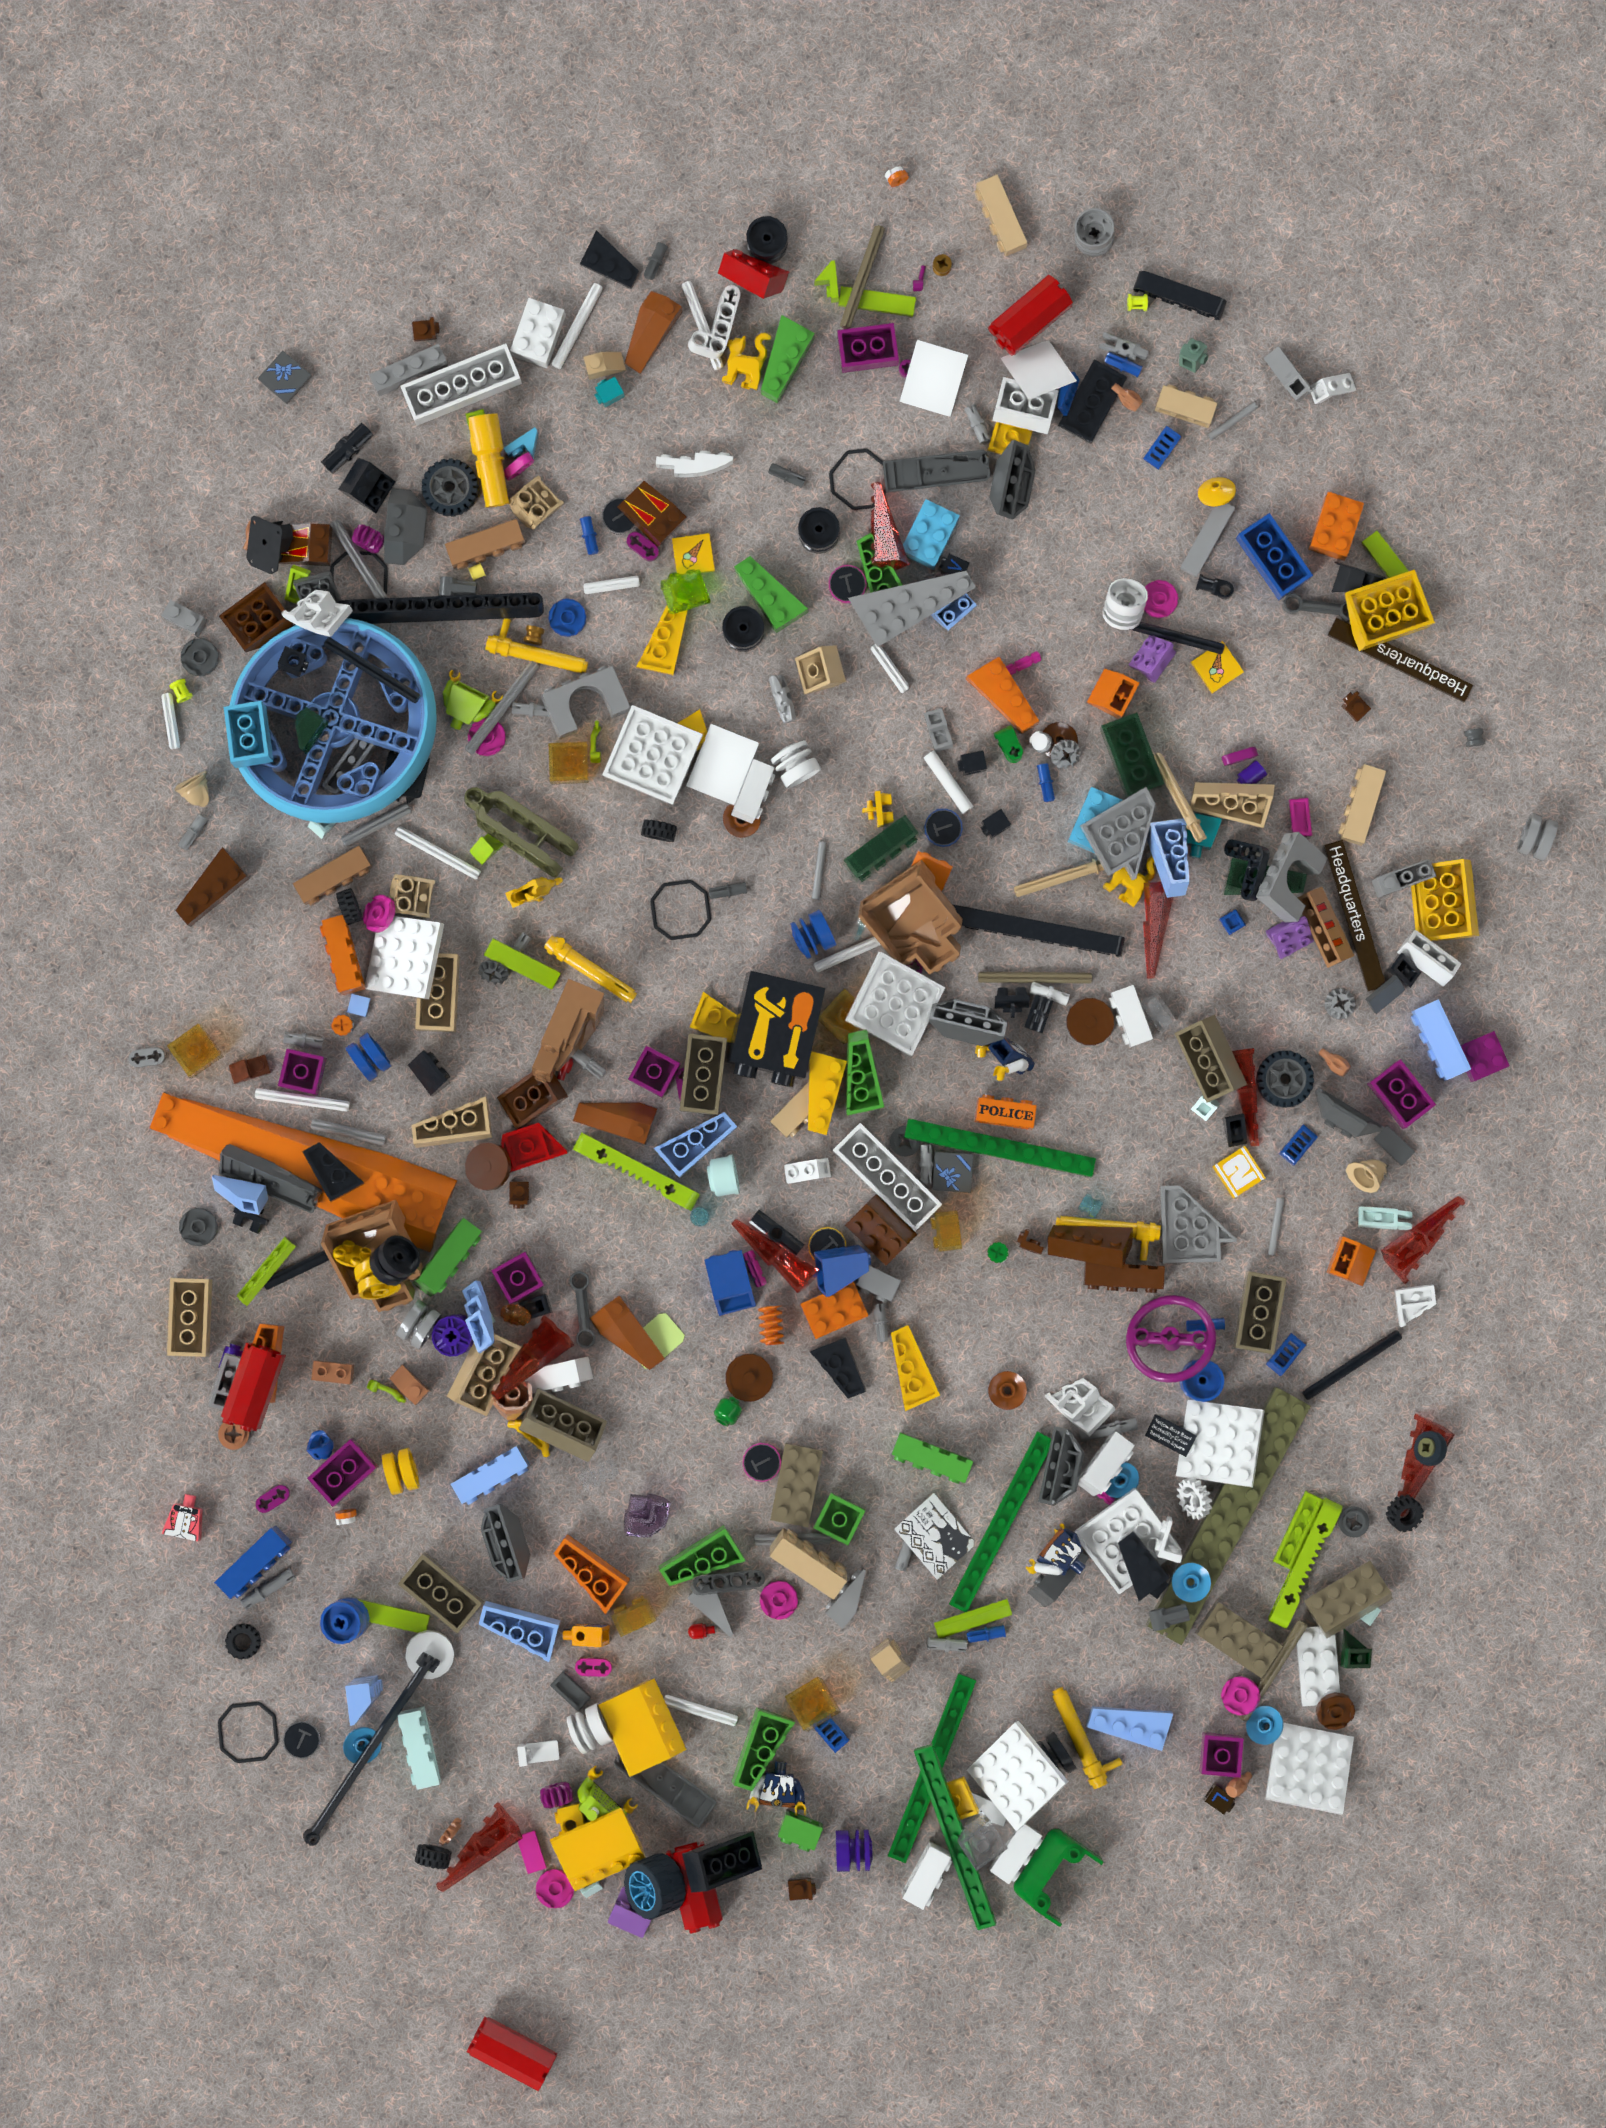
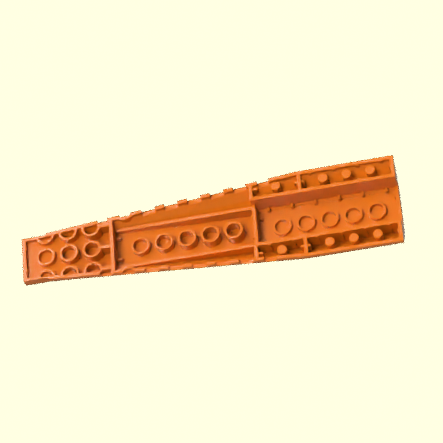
M162 1093L150 1125V1129L166 1134L169 1138L220 1161V1153L224 1147L231 1144L273 1162L319 1189L321 1188L322 1194L318 1198L317 1207L340 1218H346L396 1200L406 1218L404 1227L412 1243L417 1248L428 1252L432 1250L437 1237L438 1227L457 1183V1180L381 1152L185 1098L180 1099L166 1093ZM320 1142L365 1184L330 1202L302 1151Z

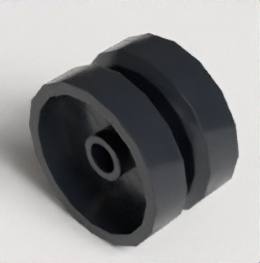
M762 216L755 219L749 225L746 239L747 250L750 256L769 264L779 261L785 255L788 248L787 230L784 224L777 218Z
M817 507L811 508L802 515L798 524V536L805 549L812 553L821 554L830 551L838 543L840 527L839 521L833 512L826 508ZM817 528L818 530H823L821 532H817L815 529Z
M739 606L731 609L726 614L722 625L725 642L738 652L754 650L760 645L764 637V622L761 615L749 606ZM746 626L745 631H741L740 628Z
M394 1235L388 1237L372 1252L369 1260L370 1268L380 1282L396 1286L416 1271L420 1264V1254L416 1246L409 1239Z
M1055 1732L1046 1736V1741L1050 1746L1049 1750H1047L1043 1742H1037L1058 1769L1060 1764L1067 1773L1077 1769Z

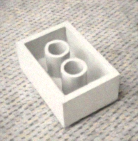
M528 298L510 349L511 356L548 368L566 317L565 310Z
M1003 377L992 421L1048 434L1059 391L1053 390L1028 400L1014 379Z
M1117 1432L1108 1436L1081 1473L1078 1485L1092 1496L1101 1495L1103 1492H1106L1112 1484L1110 1479H1113L1121 1472L1123 1468L1121 1464L1128 1461L1134 1452L1131 1450L1135 1445Z
M929 1841L902 1891V1899L922 1910L925 1905L929 1907L934 1897L933 1890L940 1887L943 1881V1872H947L952 1864L950 1852Z

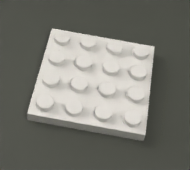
M632 705L602 776L673 805L703 734Z
M394 916L387 929L375 933L365 989L429 999L444 924Z
M878 952L845 1021L862 1030L867 1029L869 1034L912 1056L929 1022L932 1005L938 1004L945 987L888 955Z
M1188 1400L1183 1429L1197 1435L1187 1457L1179 1454L1176 1476L1183 1478L1196 1477L1197 1480L1253 1488L1265 1411Z
M1133 1488L1073 1531L1078 1535L1082 1547L1118 1594H1121L1133 1585L1118 1545L1130 1533L1134 1531L1160 1565L1167 1561V1559L1158 1557L1157 1550H1154L1157 1538L1160 1539L1162 1532H1160L1162 1522L1136 1488ZM1169 1532L1165 1546L1173 1545L1181 1551V1547Z
M1019 1721L1015 1722L967 1769L969 1774L1016 1831L1024 1826L1069 1782Z
M1283 1723L1282 1734L1273 1743L1265 1799L1342 1815L1354 1737Z

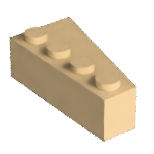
M1195 782L1190 807L1192 811L1264 828L1273 799L1275 785Z
M486 1096L475 1102L467 1103L462 1107L446 1111L441 1115L411 1125L413 1144L416 1148L492 1138L489 1105Z
M887 1638L869 1651L870 1659L874 1665L891 1682H894L910 1670V1667L901 1656L900 1647L894 1639L890 1641Z

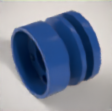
M820 909L808 914L810 924L806 925L802 918L799 919L801 925L799 929L795 922L790 923L796 945L807 959L812 958L809 952L810 948H812L815 955H818L817 945L820 944L825 951L837 945Z

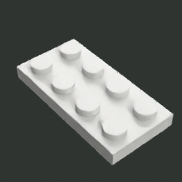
M1318 1626L1307 1627L1296 1644L1302 1706H1315L1327 1694L1340 1693L1335 1634L1326 1639Z

